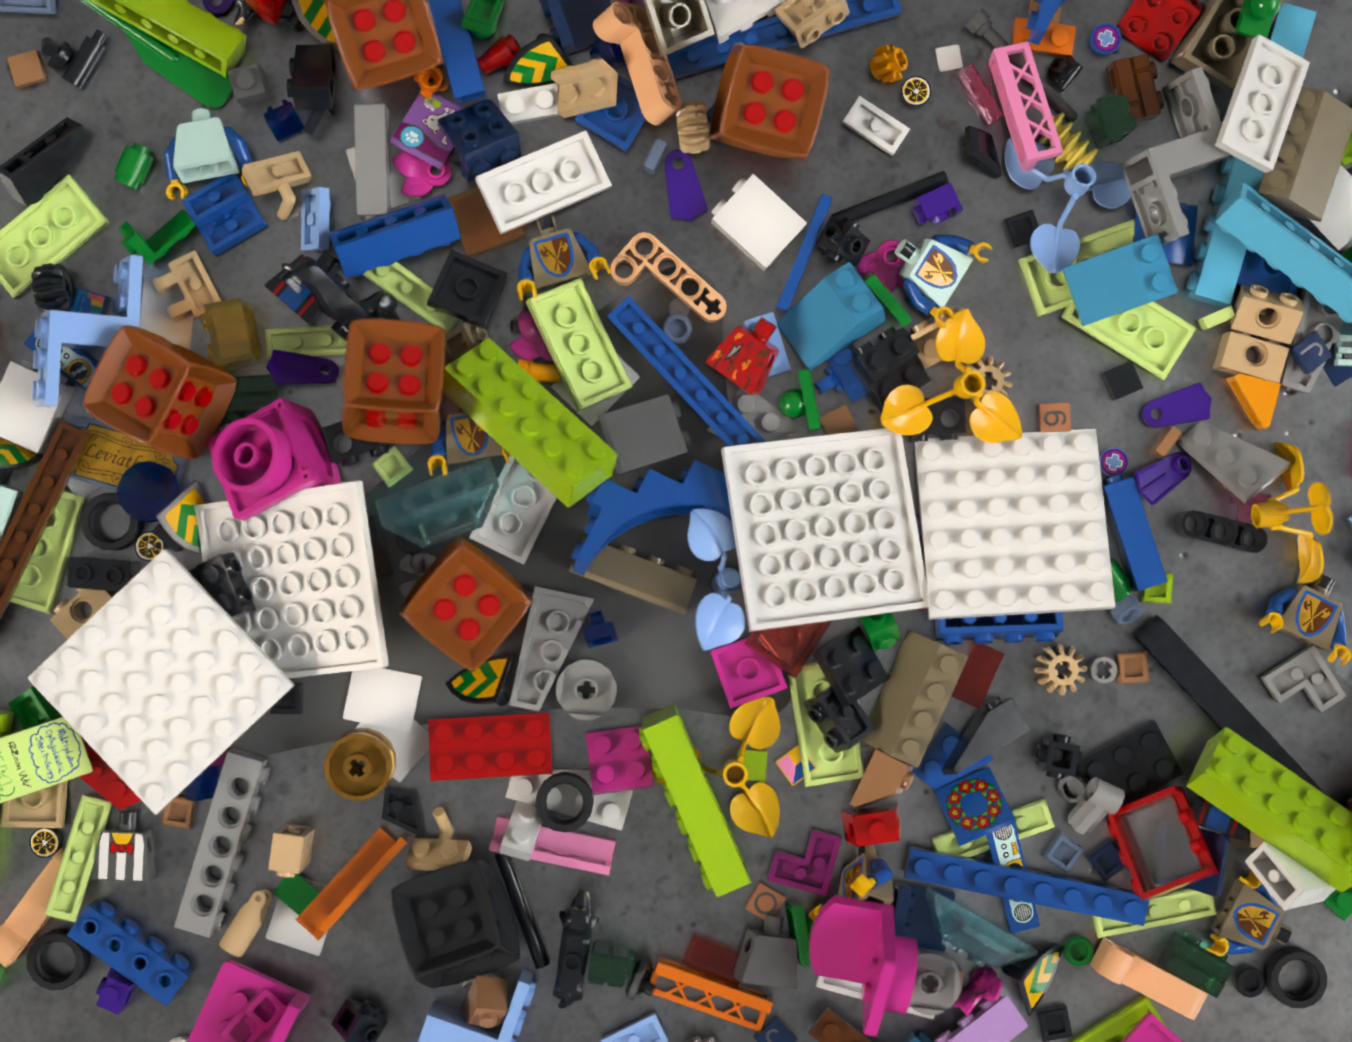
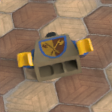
M549 215L536 220L541 236L530 239V246L523 250L518 268L519 283L517 284V291L520 300H523L522 295L525 292H532L533 299H536L537 292L592 275L595 280H598L597 272L600 269H606L608 274L611 273V270L596 245L582 233H572L570 228L558 230L554 216Z
M459 408V413L446 415V420L440 423L439 437L436 442L432 443L431 458L428 460L429 474L432 476L434 468L442 467V473L446 475L448 472L447 465H456L504 456L506 462L510 464V454Z
M1321 574L1314 581L1312 588L1296 584L1295 586L1285 588L1271 597L1266 616L1259 621L1261 627L1268 623L1272 626L1271 634L1281 630L1309 645H1315L1318 649L1329 651L1331 647L1333 651L1327 657L1330 663H1333L1337 656H1339L1342 661L1341 666H1344L1352 657V653L1346 644L1344 613L1341 610L1342 603L1328 597L1335 580Z
M870 845L860 846L858 848V858L842 870L838 896L890 905L894 899L893 872L890 862L877 857L875 847ZM819 904L809 913V917L813 922L820 909L824 906L823 904Z
M1247 866L1250 870L1249 875L1246 878L1241 876L1239 879L1236 878L1211 927V930L1217 935L1210 934V938L1214 939L1215 942L1211 948L1206 947V950L1217 956L1252 953L1257 948L1265 950L1271 939L1285 945L1291 937L1292 929L1280 923L1284 911L1278 908V902L1249 866Z

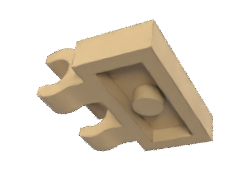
M196 250L167 263L172 272L152 281L160 295L179 285L185 299L166 308L174 322L184 318L191 312L196 319H199L224 306Z

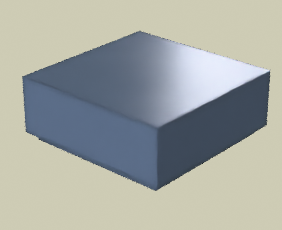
M660 139L654 141L643 163L645 172L654 176L667 150L666 142Z
M1058 831L1042 853V856L1068 874L1085 849L1061 831Z

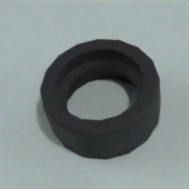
M103 493L94 497L85 505L81 515V528L85 538L93 546L102 550H121L131 546L141 534L144 516L140 506L132 498L119 493ZM108 504L122 506L130 517V526L127 533L116 540L102 537L95 527L97 512Z
M570 772L556 773L544 780L537 791L535 801L537 815L542 823L553 831L564 833L575 831L583 826L591 816L594 797L587 781L579 775ZM557 785H572L582 795V809L572 819H557L548 810L547 796L551 789Z
M54 929L42 935L29 949L26 958L27 970L32 980L42 988L51 991L63 990L80 980L88 969L90 952L67 936L70 931L68 929ZM53 942L66 943L73 950L76 957L74 969L64 977L52 976L45 970L41 962L44 948Z
M1286 947L1278 950L1269 958L1265 966L1264 977L1268 991L1282 1004L1291 1008H1306L1314 1005L1323 997L1327 988V973L1324 965L1316 956L1302 948ZM1292 960H1301L1307 963L1313 973L1309 988L1299 995H1290L1284 992L1278 982L1282 967Z

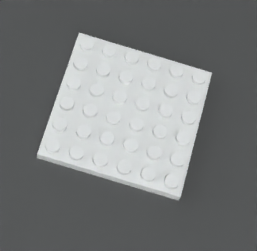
M883 428L728 446L721 449L749 632L929 607L927 583L902 435Z
M1096 429L1046 433L1026 432L1022 433L1021 439L1000 443H986L976 436H958V440L940 441V438H928V441L913 442L924 569L928 592L929 620L1104 610L1116 607Z
M362 481L303 489L246 521L233 517L228 500L194 505L203 562L220 554L234 552L235 557L241 564V573L246 586L252 592L255 610L233 620L288 678L389 666Z
M167 549L159 553L27 677L155 815L160 813L295 686Z

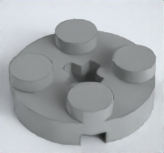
M581 659L569 664L560 674L556 683L558 702L571 717L578 720H594L605 714L614 704L617 694V684L611 670L601 662L593 659ZM584 681H589L590 686L595 687V693H590L589 698H584L583 692L578 691V686H583Z
M934 951L921 952L918 954L916 979L910 1005L921 1014H941L951 1008L959 998L962 989L961 974L956 962L944 954ZM929 975L934 976V980L938 981L939 986L934 987L933 991H929L928 986L922 982Z

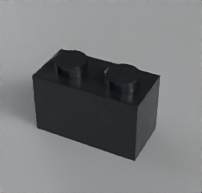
M333 44L296 45L295 56L289 60L292 79H287L288 97L293 98L296 110L333 109L337 72Z

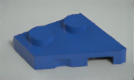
M945 722L929 743L919 767H914L912 773L936 790L991 762L993 757L988 755L958 774L944 775L941 769L962 737L961 733Z

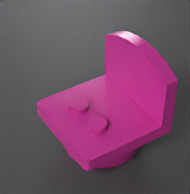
M280 398L246 418L232 422L224 430L208 439L207 443L212 455L214 472L222 483L235 519L246 521L307 487L314 488L341 483L337 463H332L322 427L311 409Z
M834 895L820 909L811 928L809 943L811 965L818 976L862 983L863 1035L876 1037L884 1011L906 1014L909 1008L917 972V940L915 938L895 935L894 906Z
M228 959L219 970L188 1038V1042H228L218 1032L264 987L287 1008L267 1032L263 1031L254 1042H285L296 1018L306 1006L310 995L232 959Z

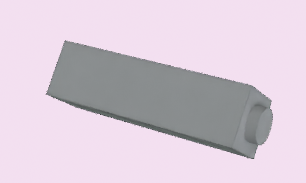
M385 104L354 105L357 216L360 219H365V221L391 212L389 110Z

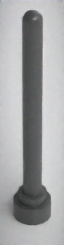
M983 8L965 25L972 34L976 32L979 37L983 35L995 48L1009 46L1004 38L991 26L993 24L989 20L991 16ZM1018 53L1008 55L1010 63L1022 70L1026 64L1025 60ZM1040 76L1047 101L1059 113L1063 112L1065 114L1064 118L1068 122H1074L1077 119L1076 111Z

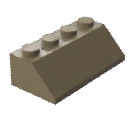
M643 0L661 56H666L715 34L705 0Z
M1206 0L1201 13L1189 28L1170 63L1186 73L1192 69L1202 67L1205 76H1207L1211 84L1229 90L1234 89L1252 42L1251 38L1234 33L1244 0Z
M1301 87L1272 171L1264 173L1258 194L1289 216L1321 222L1352 131V108L1326 91Z
M583 536L580 542L584 543L587 537ZM621 543L618 548L607 545L595 557L584 576H582L684 615L697 582V578L692 577L693 570L680 565H676L675 570L663 566L664 559L650 554L644 559L635 555L637 549ZM573 559L569 568V572L580 575L572 571L576 561Z
M908 629L888 673L890 679L884 682L868 717L875 730L861 741L918 768L968 656Z

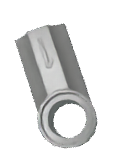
M1093 777L1085 788L1083 798L1068 814V823L1072 825L1074 831L1082 835L1086 832L1090 833L1107 813L1113 815L1119 810L1124 800V790L1098 777Z

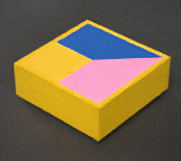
M796 744L774 761L792 786L804 779L799 744ZM807 756L809 771L812 773L817 768Z

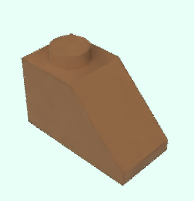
M875 749L850 805L862 808L899 795L903 789L907 791L914 779V774L911 773L914 766Z
M477 975L460 1007V1014L468 1024L479 1025L483 1028H498L507 1012V981L502 978Z

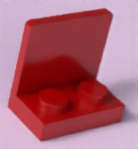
M1134 0L1116 27L1122 35L1161 61H1166L1201 13L1203 3L1199 0Z

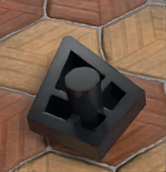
M973 126L965 127L966 143L963 144L964 153L995 179L1001 177V166L991 133Z
M386 787L382 819L423 837L425 832L417 792Z
M644 959L636 962L625 989L626 997L632 1001L640 998L642 992L651 997L656 989V985L648 982L653 969L650 963Z

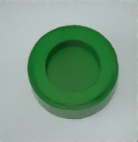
M1071 935L1065 939L1062 945L1064 958L1074 966H1085L1094 956L1093 944L1083 935Z

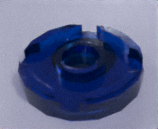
M151 461L136 463L128 468L122 475L117 488L119 503L125 513L136 521L146 523L159 521L156 516L180 494L178 479L171 469Z

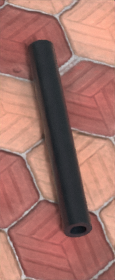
M941 171L833 213L831 217L841 221L845 217L855 222L948 184L949 180L945 171Z
M496 853L494 854L535 968H543L549 965L550 962L511 856Z

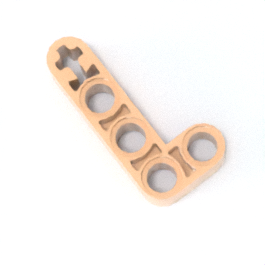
M623 2L612 3L593 21V29L603 41L620 44L642 114L649 123L655 126L660 125L679 110L682 105L667 55H660L645 7Z
M642 232L635 235L611 263L612 279L621 286L631 285L646 269L704 321L717 323L725 316L727 305L724 298L650 233ZM640 241H649L653 245V250L650 254L640 255L636 251V246ZM666 260L673 262L676 266L675 272L668 276L661 274L658 269L660 263ZM622 263H627L633 268V272L628 278H620L616 274V268ZM689 280L694 281L699 287L698 292L692 296L685 295L681 290L682 284ZM704 291L708 293L705 295L706 301L710 304L719 303L718 311L720 313L718 315L714 312L708 315L706 313L708 307L702 301H700L699 306L695 304L701 298Z
M63 847L52 857L5 923L0 926V964L5 968L16 962L26 952L51 918L44 914L65 849Z
M1104 937L1089 964L1097 973L1119 985L1122 983L1192 1020L1196 1019L1209 994L1197 985Z

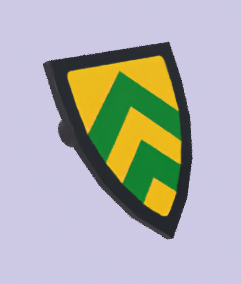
M541 33L537 36L536 40L524 46L512 58L506 68L503 83L519 87H537L553 84L556 82L551 79L552 71L574 65L550 33Z
M0 437V484L7 482L9 470L30 467L39 462L44 454L36 453Z
M514 654L489 657L475 672L464 668L445 684L452 695L461 701L470 704L497 703L498 706H504L508 703L509 699L502 689Z
M1052 946L1041 954L1034 952L1022 969L1009 962L1004 965L1003 973L1018 980L1027 1015L1030 1016L1045 995L1058 967L1063 946Z

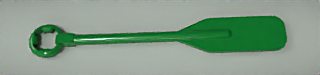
M80 0L125 31L147 66L205 106L217 109L223 106L232 94L233 89L229 75L225 78L88 0Z

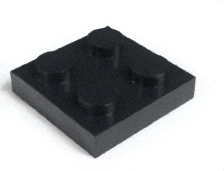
M451 249L428 298L427 306L484 329L506 280L507 272Z
M860 626L850 630L813 654L843 708L853 704L890 679Z

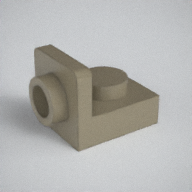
M463 323L447 333L445 341V360L449 365L488 338L486 330L470 323Z

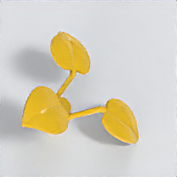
M963 309L953 314V319L949 317L945 321L946 327L938 330L935 339V348L939 358L945 362L955 361L956 368L963 372L962 375L955 379L954 389L924 401V395L919 388L912 385H901L893 389L887 396L880 417L881 424L889 431L899 435H916L925 431L932 423V413L927 406L956 394L962 399L974 397V405L977 408L970 414L969 423L972 432L978 439L986 443H1000L1022 438L1020 419L1011 401L1005 395L995 391H990L983 395L982 392L985 389L983 375L961 364L969 365L977 362L985 351L983 332L973 319L969 309Z
M1274 442L1273 445L1277 456L1291 462L1289 468L1282 473L1287 491L1274 498H1267L1265 503L1253 504L1251 519L1256 528L1270 527L1271 531L1281 530L1299 534L1298 558L1300 574L1297 583H1311L1317 580L1323 572L1324 556L1322 546L1319 540L1313 539L1314 536L1311 531L1285 526L1283 523L1289 520V514L1311 512L1312 525L1317 534H1329L1333 525L1330 491L1325 483L1315 482L1308 489L1310 506L1288 508L1287 504L1281 503V500L1291 495H1296L1300 491L1299 484L1304 480V465L1301 452L1295 445Z
M762 697L740 705L730 718V734L738 740H743L737 760H728L724 763L722 769L702 765L705 772L722 776L729 786L740 787L744 792L735 795L730 804V816L736 826L746 832L772 838L777 830L780 818V805L777 794L764 782H757L748 789L745 785L748 771L743 764L747 744L754 749H766L776 742L780 733V719L775 701L771 697ZM695 748V751H696V753H697V755H698V757H699V760H700V762H701L700 753H699V751ZM652 767L653 778L663 786V783H665L664 778L658 780Z

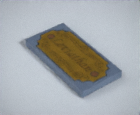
M71 415L70 424L91 434L71 478L143 497L137 491L135 484L138 474L145 468L159 467L168 474L170 488L166 495L154 501L170 504L178 496L188 459L160 452L147 444L129 438L107 424ZM152 471L149 474V478L151 481L156 482L160 480L161 474L158 471Z

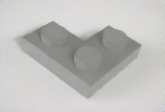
M1311 644L1260 676L1276 703L1283 702L1303 689L1316 710L1322 713L1347 697L1315 645Z

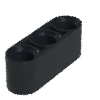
M1183 511L1174 520L1175 531L1182 537L1240 552H1260L1266 547L1268 541L1267 534L1263 528H1256L1252 524L1201 511ZM1189 516H1193L1197 522V527L1193 532H1189L1185 527V521ZM1220 523L1226 529V535L1221 540L1215 535V528ZM1248 531L1255 535V543L1251 547H1248L1244 541Z

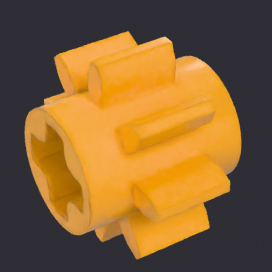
M885 44L875 48L877 56L870 59V70L873 76L878 80L882 79V83L888 81L893 83L903 79L901 71L906 70L908 66L904 51L901 48H896L894 44L891 46Z

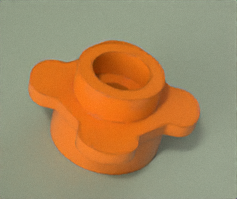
M440 65L413 75L414 81L418 82L421 87L420 93L424 98H430L433 93L438 91L445 92L449 87V82L443 78ZM432 78L434 79V82L429 83L428 80Z

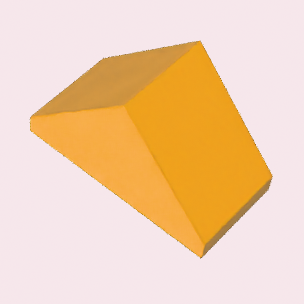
M1241 373L1227 377V382L1255 430L1269 427L1281 384Z

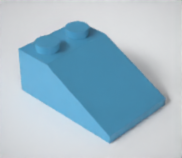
M1158 234L1062 269L1082 326L1178 293Z
M849 261L823 278L777 322V325L806 367L811 371L886 322L882 305Z

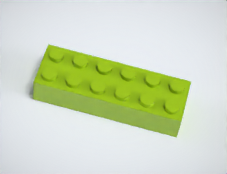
M487 338L444 367L442 392L568 508L613 475L618 454L490 338Z
M675 703L641 717L642 727L638 728L640 740L646 752L652 750V767L658 780L662 778L665 780V783H663L664 794L670 807L676 806L678 809L675 810V814L682 834H689L690 836L687 838L694 862L701 861L702 863L699 865L700 874L707 891L713 889L718 898L750 884L751 881L746 864Z
M1225 727L1208 740L1186 787L1339 892L1343 893L1351 888L1352 812L1228 727Z

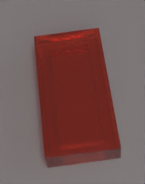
M974 643L951 696L980 709L1004 657V653L984 644Z
M693 933L682 963L736 986L740 983L739 980L733 977V971L740 952Z

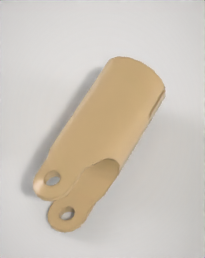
M263 889L254 892L249 901L239 909L219 942V946L223 950L236 957L244 955L264 922L267 908L273 899V894L270 890Z

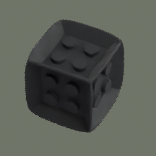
M471 860L455 863L407 880L392 889L393 912L403 951L415 980L429 988L455 985L474 979L477 975L483 976L497 971L520 959L519 939L506 893L497 876V872L485 861Z

